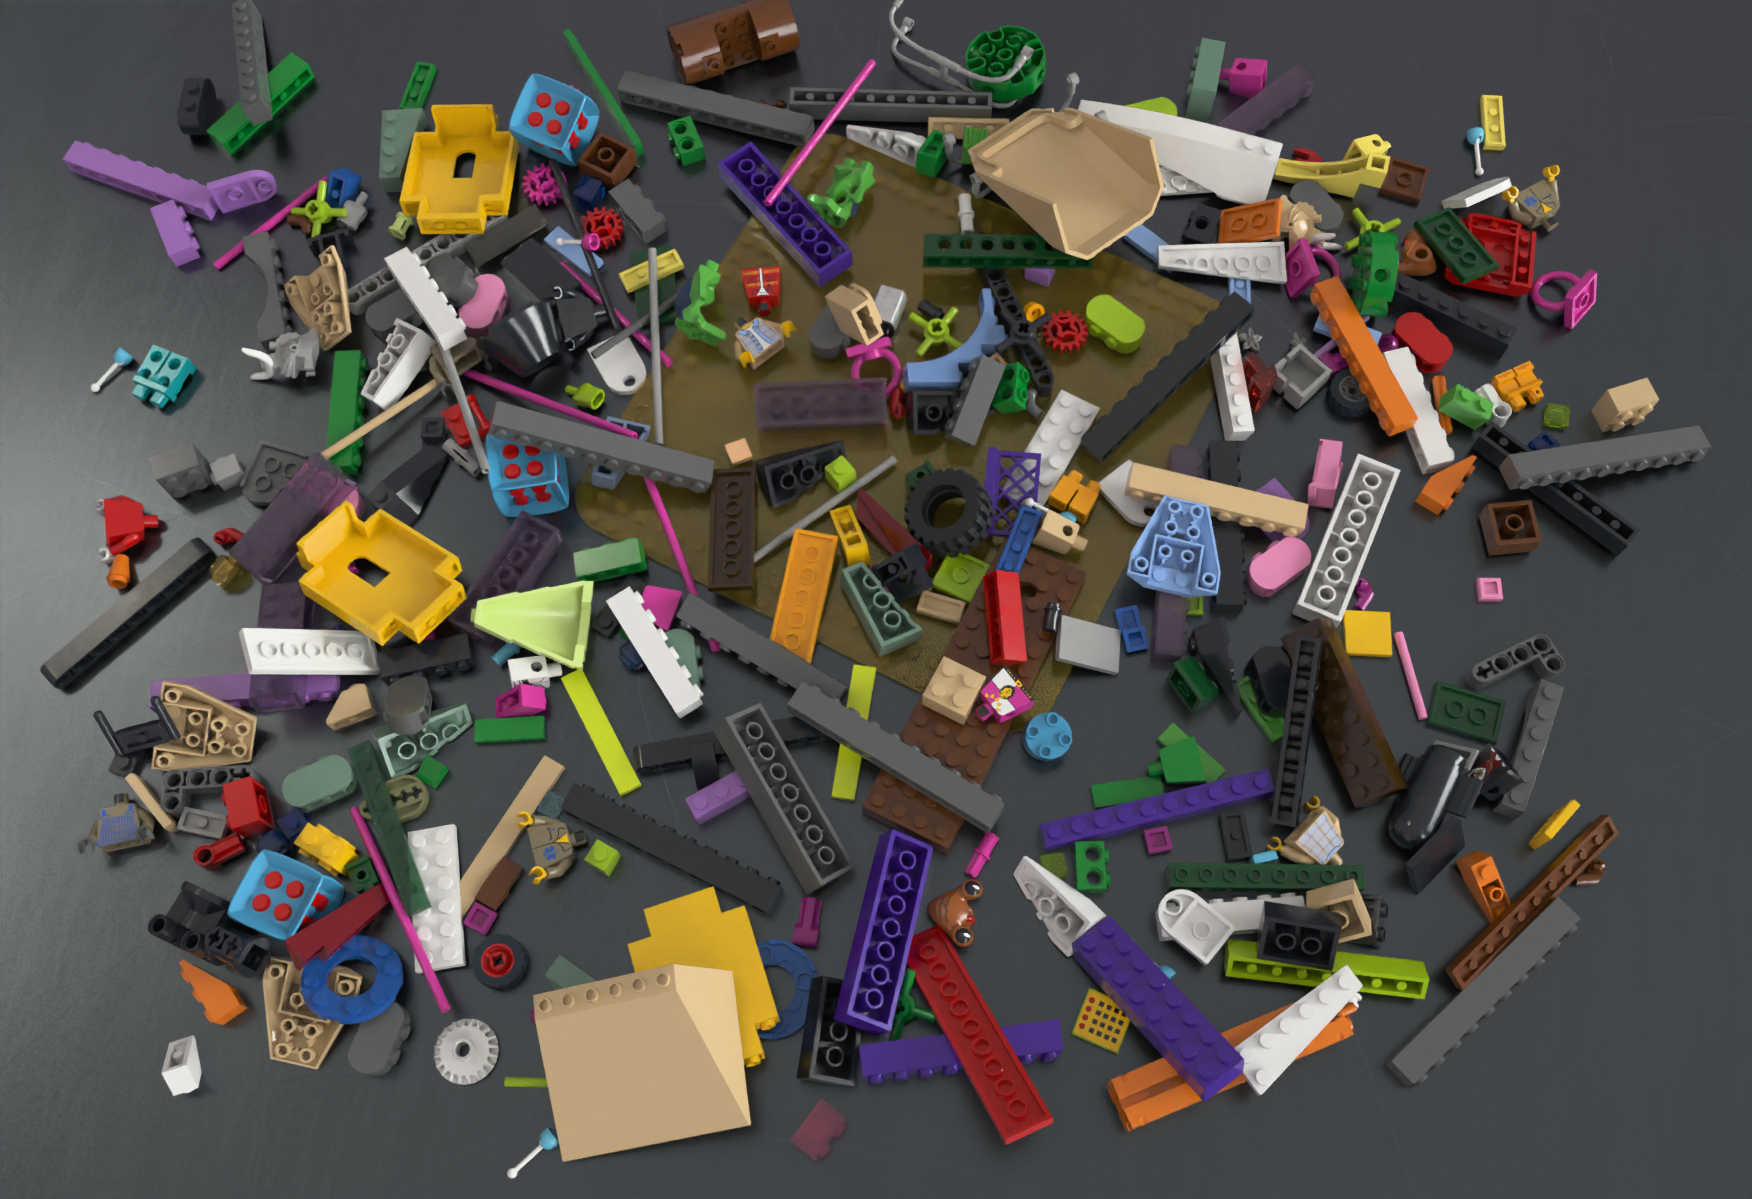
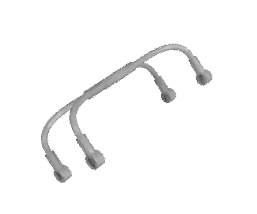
M894 0L889 12V24L896 34L891 45L894 56L965 92L975 91L961 84V81L949 76L948 68L976 80L998 83L1008 80L1017 71H1020L1024 63L1033 54V49L1025 45L1019 58L1013 65V69L1008 74L1001 77L981 76L962 68L961 65L931 50L928 51L908 39L905 34L912 29L914 20L905 17L900 29L897 28L894 22V13L899 9L904 0ZM898 41H904L915 50L926 55L927 58L939 63L940 71L901 55L896 50ZM1019 99L1011 100L1007 103H996L992 101V107L1000 109L1008 108L1012 106L1016 101H1019Z
M1076 72L1066 75L1068 96L1059 112H1064L1065 108H1068L1075 93L1076 84L1079 83V77ZM1104 110L1094 114L1095 117L1108 121ZM949 132L942 136L945 144V154L951 162L961 164V159L954 158L951 155L953 144L956 143L952 132ZM976 172L970 175L972 193L975 198H982L992 191L990 187H987L980 192V184L983 183V180L977 176Z

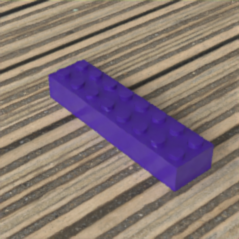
M751 141L718 163L720 178L819 287H822L853 265L850 248L789 182L771 206L764 204L765 198L782 175Z
M894 829L879 836L833 1019L876 1036L891 1031L933 846Z
M1110 915L1072 942L1073 957L1203 1102H1206L1243 1073L1244 1058Z
M1059 1019L1000 1027L1022 1065L1031 1064L1034 1059L1041 1058L1042 1062L1055 1061L1064 1050ZM945 1034L859 1045L863 1080L869 1081V1085L884 1083L885 1078H894V1082L909 1080V1075L918 1074L919 1078L933 1077L934 1072L943 1071V1075L957 1074L958 1070L963 1068Z

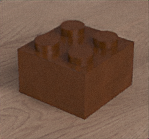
M599 131L577 162L582 176L611 190L626 179L637 164V158L633 147Z
M1532 500L1487 504L1479 514L1488 555L1531 552L1542 541Z

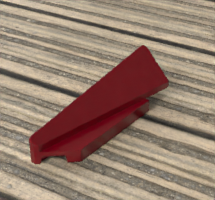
M859 488L856 519L890 556L917 543L928 562L923 566L925 570L932 565V554L920 542L916 541L866 491Z
M383 884L376 885L286 939L285 944L295 968L300 971L316 956L325 962L380 914V910L390 902Z

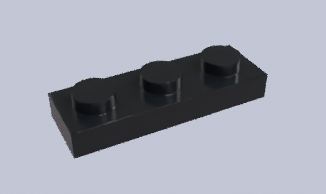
M630 573L613 596L629 586L633 593L638 590L642 596L648 584ZM606 604L590 624V627L609 640L621 624L609 605Z

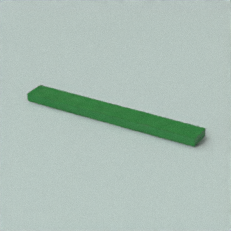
M570 29L563 31L568 48L627 142L634 148L636 156L644 155L641 140Z

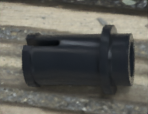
M922 299L917 306V310L924 313L931 320L935 318L942 320L945 316V312H943L941 307L937 308L926 299Z
M1049 602L1044 607L1046 612L1042 628L1044 632H1057L1059 614L1062 613L1060 604Z

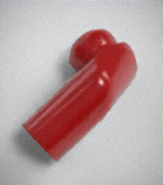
M898 387L893 388L888 405L892 416L896 419H900L905 415V408L901 401L904 389Z
M232 527L220 530L213 536L214 542L222 545L236 541L244 546L250 539L248 535Z

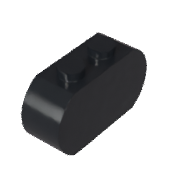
M186 78L184 80L177 111L178 124L184 135H208L206 131L211 127L216 104L215 88L212 81L208 78Z
M1275 646L1260 648L1246 664V672L1259 710L1268 717L1280 718L1286 715L1292 663L1289 661L1287 653Z

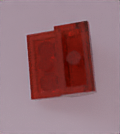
M1251 352L1245 357L1243 370L1249 402L1257 413L1266 406L1277 381V370L1274 364L1266 368L1263 360L1257 357L1254 352Z

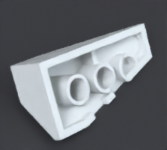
M847 125L846 127L848 141L916 170L917 151L926 141L925 137L909 132L855 125Z

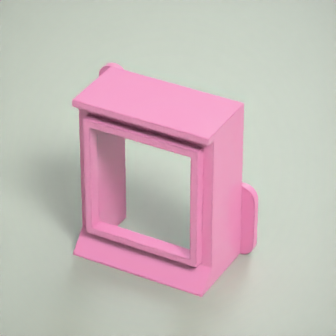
M1320 439L1313 480L1308 485V506L1333 509L1337 485L1340 484L1343 463L1341 462L1342 441Z

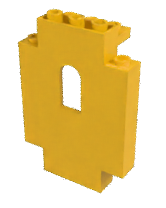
M493 104L432 105L431 112L436 126L435 132H414L399 200L404 216H417L416 219L421 234H484L487 216L508 215L519 150L518 141L512 136L510 131H502L499 116L495 114ZM463 153L475 154L472 178H453L458 156Z
M344 501L296 543L299 549L296 553L301 567L308 571L298 580L304 595L381 646L398 631L419 644L467 598L463 585L454 580L462 572L459 558L382 509H379L363 522L357 518L353 505L348 501ZM365 558L388 572L389 575L373 587L350 572L348 567L353 560Z
M710 887L644 909L651 937L628 944L635 972L672 964L733 971L744 1065L752 1067L761 1063L760 1060L765 1058V1051L757 1029L768 1030L775 1027L776 1023L781 1021L745 905L722 913L714 887Z

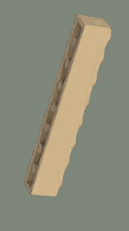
M1134 462L1129 469L1124 495L1130 496L1133 500H1147L1155 505L1160 504L1164 495L1209 505L1210 516L1217 517L1221 521L1231 520L1239 522L1242 526H1256L1267 532H1281L1288 537H1298L1305 529L1309 505Z

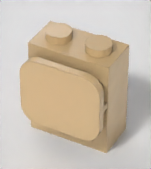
M855 283L850 284L849 288L840 285L825 296L836 323L844 334L866 346L884 334L880 326L882 324L881 316L872 296L865 288Z

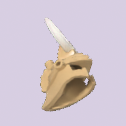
M1286 195L1280 197L1282 201L1280 236L1273 238L1272 242H1284V238H1289L1290 250L1300 238H1307L1310 246L1314 245L1324 250L1342 249V246L1339 244L1325 242L1335 238V233H1323L1320 229L1314 228V223H1321L1322 215H1316L1317 212L1314 210V206L1300 201L1297 204H1292Z

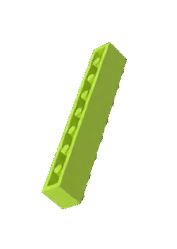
M1234 939L1226 940L1223 956L1225 976L1317 987L1347 965L1363 985L1358 992L1425 999L1429 983V976L1424 961L1336 952L1333 971L1257 959L1256 942Z

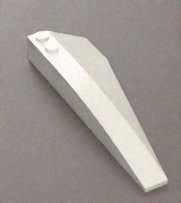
M1081 100L1078 108L1079 111L1094 116L1095 113L1104 110L1109 122L1153 138L1159 165L1169 171L1181 174L1182 178L1199 184V187L1206 191L1209 189L1216 193V196L1224 200L1242 205L1266 200L1282 149V143L1164 113Z

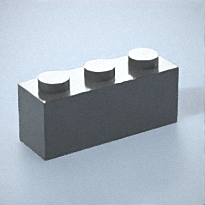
M627 179L608 191L611 204L646 244L666 232V219L664 215L654 209L652 201L642 195L643 193L637 184L633 185Z

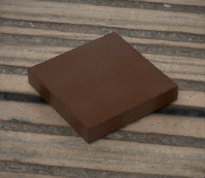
M1390 156L1388 171L1378 193L1418 205L1430 168Z

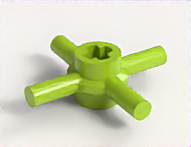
M319 181L316 200L309 201L305 208H291L292 215L307 216L313 223L311 238L320 235L322 224L329 223L332 217L347 216L345 208H330L329 204L325 202L327 182Z
M1359 208L1351 212L1362 227L1359 235L1361 233L1364 234L1367 230L1387 232L1401 225L1398 217L1382 224L1376 220L1368 222ZM1359 236L1344 243L1345 250L1348 251L1357 247Z
M951 307L942 320L935 318L929 322L913 312L909 315L908 320L924 329L925 340L914 352L918 358H921L931 345L939 346L945 342L954 349H958L963 345L949 335L948 324L959 312L957 308Z

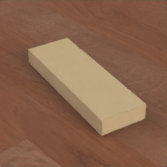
M134 773L126 776V781L163 828L173 834L178 831L176 829L178 823L170 814L162 810L159 799L144 780Z

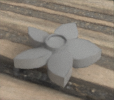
M1251 327L1248 328L1247 334L1242 333L1238 335L1245 341L1243 343V350L1251 348L1255 352L1259 351L1258 342L1262 337L1258 334L1254 335Z
M1297 332L1293 333L1294 339L1290 341L1293 345L1291 349L1293 350L1300 343L1308 350L1305 345L1307 339L1303 338L1300 340Z

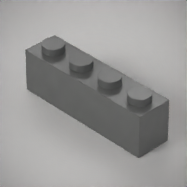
M985 355L971 360L968 367L969 375L964 379L960 388L962 393L953 405V416L946 423L945 438L965 447L975 446L1006 365Z

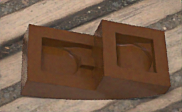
M504 856L475 896V901L495 912L509 895V889L523 874V867Z

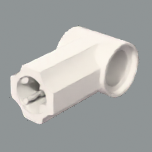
M1492 384L1482 385L1474 393L1494 404L1491 418L1486 423L1489 425L1493 421L1502 428L1512 413L1511 406L1506 402H1502Z

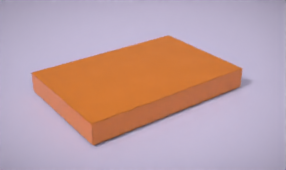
M1275 198L1222 210L1219 219L1217 244L1253 243L1278 238L1280 236L1281 199Z

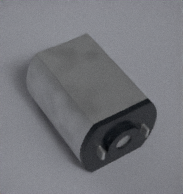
M881 284L876 291L873 301L882 319L880 326L884 333L883 336L890 338L895 333L907 303V295L902 290Z

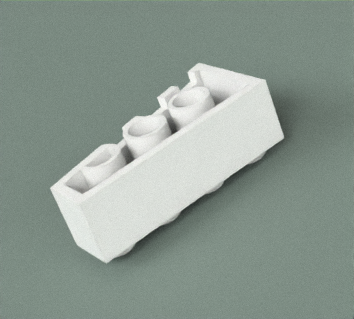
M398 318L394 322L396 328L393 334L389 333L386 339L388 345L384 353L380 352L377 358L378 366L371 371L361 392L362 396L384 411L399 401L431 355L430 348L437 344L423 330Z

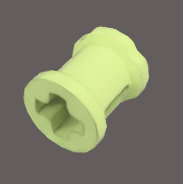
M398 212L396 214L397 219L393 226L388 228V231L392 236L404 240L406 237L405 233L409 226L413 225L414 220L410 216H404L403 212Z

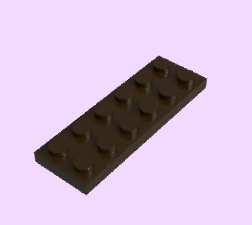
M755 467L713 470L707 587L709 592L754 590L757 474Z

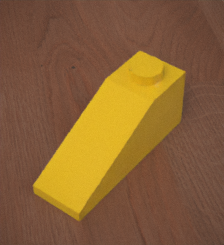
M851 505L830 510V516L836 534L839 536V542L848 567L863 562L865 565L871 564L867 542Z

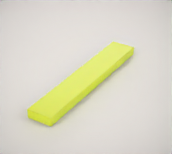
M854 664L846 708H854L861 714L862 718L868 721L876 667ZM840 744L831 797L855 801L862 756Z
M578 669L562 677L561 680L620 796L622 797L641 787L642 785L583 670Z

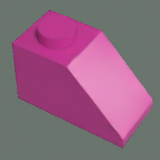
M519 684L495 698L496 718L534 716L546 709L544 687Z

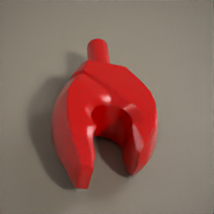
M1305 148L1293 149V153L1301 157L1295 158L1294 161H1323V158L1313 150Z

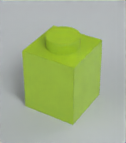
M841 455L825 467V477L839 493L856 481V470Z
M597 839L584 860L590 867L609 877L621 859V855L617 850Z

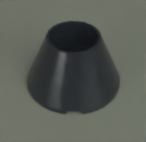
M548 297L540 298L541 303L536 305L530 302L498 321L488 329L490 334L486 338L483 335L480 336L476 342L477 347L522 378L530 376L547 366L561 354L553 309Z

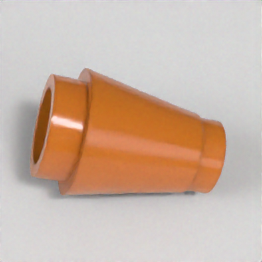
M122 554L115 556L106 577L110 587L123 589L130 583L128 556Z

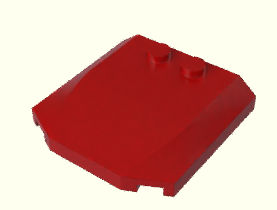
M1470 213L1467 217L1459 218L1499 264V267L1496 271L1462 284L1445 264L1444 277L1452 284L1514 297L1529 294L1533 283L1536 232L1532 231L1530 234L1522 229V224L1517 221L1478 213Z

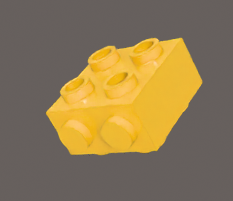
M307 823L294 841V844L300 847L298 851L300 854L335 876L341 873L347 877L348 872L344 866L360 858L354 852L356 847L340 836H336L319 823L316 827Z

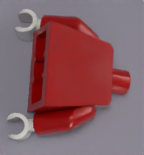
M120 495L97 501L101 508H97L96 511L105 516L106 547H109V550L106 548L99 549L98 553L105 556L101 561L106 564L112 563L116 555L144 540V528H158V516L143 515L142 503L129 497Z

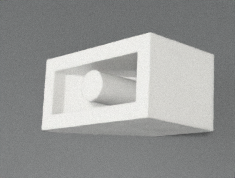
M194 1035L169 1043L162 1069V1075L173 1096L189 1093L198 1088L202 1073Z

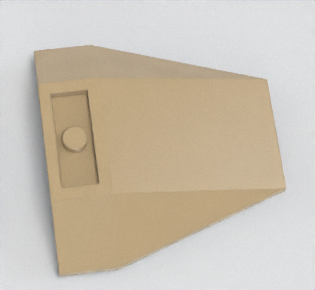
M334 245L329 246L319 255L322 265L309 276H294L283 285L291 306L308 330L316 329L319 345L323 351L330 350L351 333L347 276Z
M163 680L160 699L177 727L181 738L154 746L151 769L169 771L173 769L216 767L251 762L257 724L256 716L191 685Z
M271 956L270 963L265 969L263 976L270 1059L319 1069L344 1024H339V1021L327 1018L323 1020L312 1013L307 1007L301 991V975L304 967L298 971L291 957ZM336 965L330 972L327 985L333 993L341 997L358 996L362 976L348 967Z

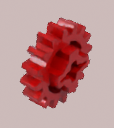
M595 207L593 213L587 211L588 216L581 217V224L585 234H588V229H590L591 233H596L599 236L600 245L597 250H600L601 246L608 249L609 244L615 246V240L621 241L620 234H624L623 221L620 219L619 213L614 214L612 208L607 212L605 207H602L601 211H598L597 207Z
M1059 310L1058 315L1051 313V320L1042 327V340H1046V347L1052 345V352L1058 349L1060 350V355L1064 351L1071 355L1072 349L1078 352L1080 346H1085L1089 333L1087 332L1088 325L1084 324V318L1078 319L1079 313L1076 312L1074 315H1071L1070 310L1066 314H1063L1062 310Z

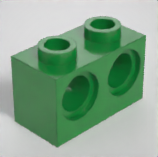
M690 115L667 123L669 131L666 132L669 144H674L672 149L676 160L680 159L682 165L686 166L706 159L704 146Z
M937 130L931 132L917 151L915 172L935 178L948 160L942 138L946 133Z
M1019 362L1006 364L992 400V406L1002 414L1023 411L1026 408V401L1028 399L1027 386L1030 376L1029 371Z
M1076 841L1073 846L1075 890L1081 894L1105 893L1107 886H1110L1111 882L1110 872H1106L1105 863H1109L1108 848H1104V841ZM1093 851L1097 854L1098 859L1091 861L1087 859L1085 853ZM1090 874L1096 875L1099 883L1090 884L1087 881V876Z

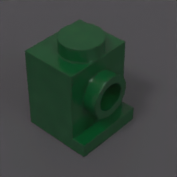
M928 459L924 461V464L905 474L904 485L908 492H913L915 490L914 485L924 480V478H919L924 477L928 473L930 475L934 474L935 469Z
M367 855L344 866L355 891L360 895L382 883L371 858ZM366 874L364 879H359L360 876Z

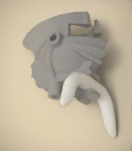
M312 328L303 335H299L297 332L281 334L276 339V342L270 341L269 350H274L275 353L265 354L253 349H241L246 355L259 359L262 371H265L251 375V380L269 379L278 370H281L280 374H285L286 377L292 376V378H296L299 371L302 370L307 371L306 377L316 375L315 367L319 355V338L315 328Z

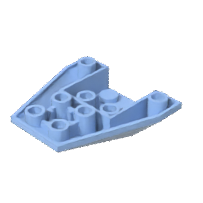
M1164 495L1130 553L1127 575L1145 588L1189 598L1217 595L1221 571L1209 505Z

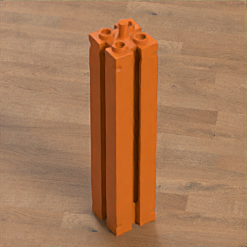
M1353 1002L1346 1004L1295 1060L1354 1035L1352 1032L1353 1024L1347 1015L1357 1011ZM1294 1003L1220 1034L1235 1048ZM1164 1057L1111 1079L1106 1084L1112 1101L1118 1109V1114L1126 1133L1202 1101ZM1240 1074L1216 1094L1242 1084L1247 1080Z

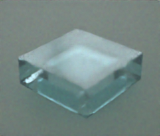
M548 790L537 806L536 811L544 816L559 819L563 813L560 807L565 799Z

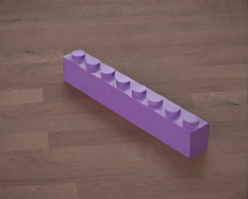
M74 141L62 159L72 172L160 203L174 199L178 206H183L185 212L210 221L219 209L207 186L201 185L193 179H184L175 173L169 174L158 167H149L141 161L129 160L124 155L112 154L107 149L95 148L87 142Z
M246 672L164 680L191 685L239 709L242 706L261 708L264 704L283 706L287 702L304 704L309 703L310 700L317 699L319 701H331L332 698H339L341 675L249 674ZM163 680L150 681L149 708L155 713L156 711L150 699L153 696H161Z

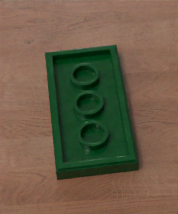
M1450 207L1414 222V228L1462 284L1498 269L1499 264Z
M671 246L656 247L657 256L671 250ZM648 249L629 251L631 268L648 261ZM675 273L658 280L659 306L677 293ZM649 284L634 291L638 319L650 312ZM675 305L659 315V324L676 320L678 312L674 308Z

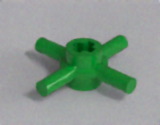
M906 969L889 1041L900 1040L903 1023L914 1016L936 1022L932 1011L917 1006L916 999L910 994L915 970Z

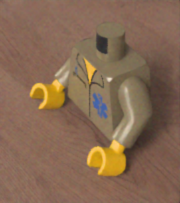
M1558 165L1551 166L1552 172H1550V167L1543 169L1542 174L1548 178L1547 181L1543 179L1519 193L1515 186H1511L1507 191L1502 192L1501 198L1508 200L1506 209L1510 212L1511 218L1514 221L1522 223L1530 229L1543 224L1548 231H1551L1558 225V221L1554 218L1560 207L1557 179H1554L1560 172Z
M525 811L516 815L517 818L521 817L524 819V823L519 822L516 824L518 828H524L528 824L530 826L527 828L536 866L532 868L528 875L536 874L538 876L534 878L532 883L537 885L542 879L547 880L562 876L572 865L573 860L577 858L574 847L587 843L584 830L571 833L568 825L559 819L540 815L530 816Z

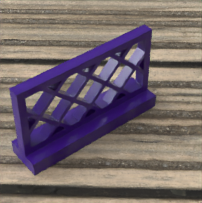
M988 447L984 489L992 499L994 516L990 517L993 524L991 529H987L988 536L986 538L990 536L1009 537L1010 530L1015 522L1012 523L1006 514L1013 508L1019 512L1018 504L1026 498H1031L1030 495L1032 493L1033 500L1037 503L1041 453L999 451L997 447ZM1001 457L1011 458L1015 464L1006 470L1001 465ZM1027 459L1036 460V466L1029 472L1022 465ZM1017 467L1025 473L1018 481L1009 474ZM1007 476L1013 484L1004 491L999 485V481ZM1027 478L1034 483V487L1028 492L1019 485ZM1017 487L1023 496L1014 502L1008 493ZM1005 497L1012 505L1002 512L997 506V502ZM1002 517L1010 525L1004 530H994L995 522Z

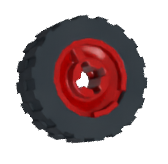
M506 934L490 935L485 940L479 942L480 944L474 949L475 952L471 958V968L474 970L473 974L479 982L494 990H507L509 987L517 985L516 983L523 979V975L527 971L528 959L527 952L520 942ZM502 958L504 964L496 965V960Z

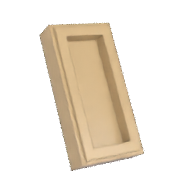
M925 590L921 593L916 613L959 625L966 602Z

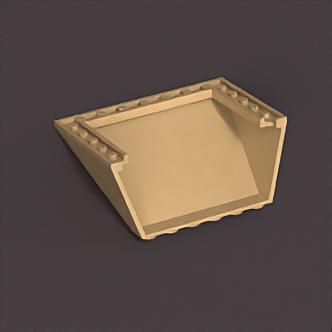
M672 964L533 995L535 1023L562 1162L751 1125L733 971Z

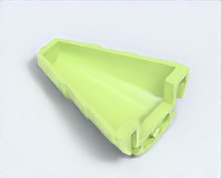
M583 580L555 587H544L523 593L513 592L477 601L476 609L472 608L471 622H474L476 628L510 644L515 643L570 668L583 670L590 628L593 581Z

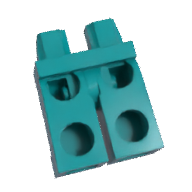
M153 345L139 368L137 375L132 379L136 384L132 394L137 399L145 401L149 393H152L153 395L149 401L153 405L163 408L168 400L175 401L188 374L192 375L196 366L184 356Z

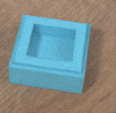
M1271 850L1253 855L1248 862L1249 864H1274L1278 856L1276 850Z

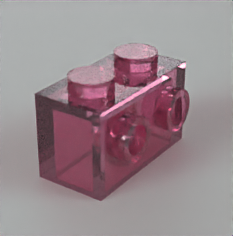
M821 1099L790 1141L814 1161L818 1157L823 1159L831 1148L828 1143L834 1136L838 1138L846 1128L844 1124L846 1118Z

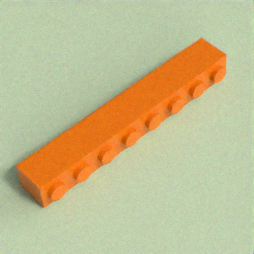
M1336 276L1315 283L1310 293L1311 302L1313 305H1316L1322 322L1326 323L1331 338L1336 341L1341 356L1346 359L1351 374L1356 377L1361 392L1366 395L1371 410L1376 413L1381 428L1386 431L1388 437L1411 429L1418 420V417L1340 278Z

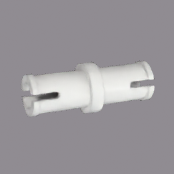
M962 193L958 195V218L961 221V234H974V211L971 207V195L969 193Z

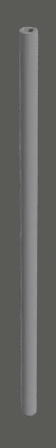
M649 248L654 442L656 445L663 446L656 248Z
M439 344L481 471L487 474L491 471L450 349L444 351Z
M891 455L755 551L754 563L791 538L795 528H805L859 488L897 463L896 458Z

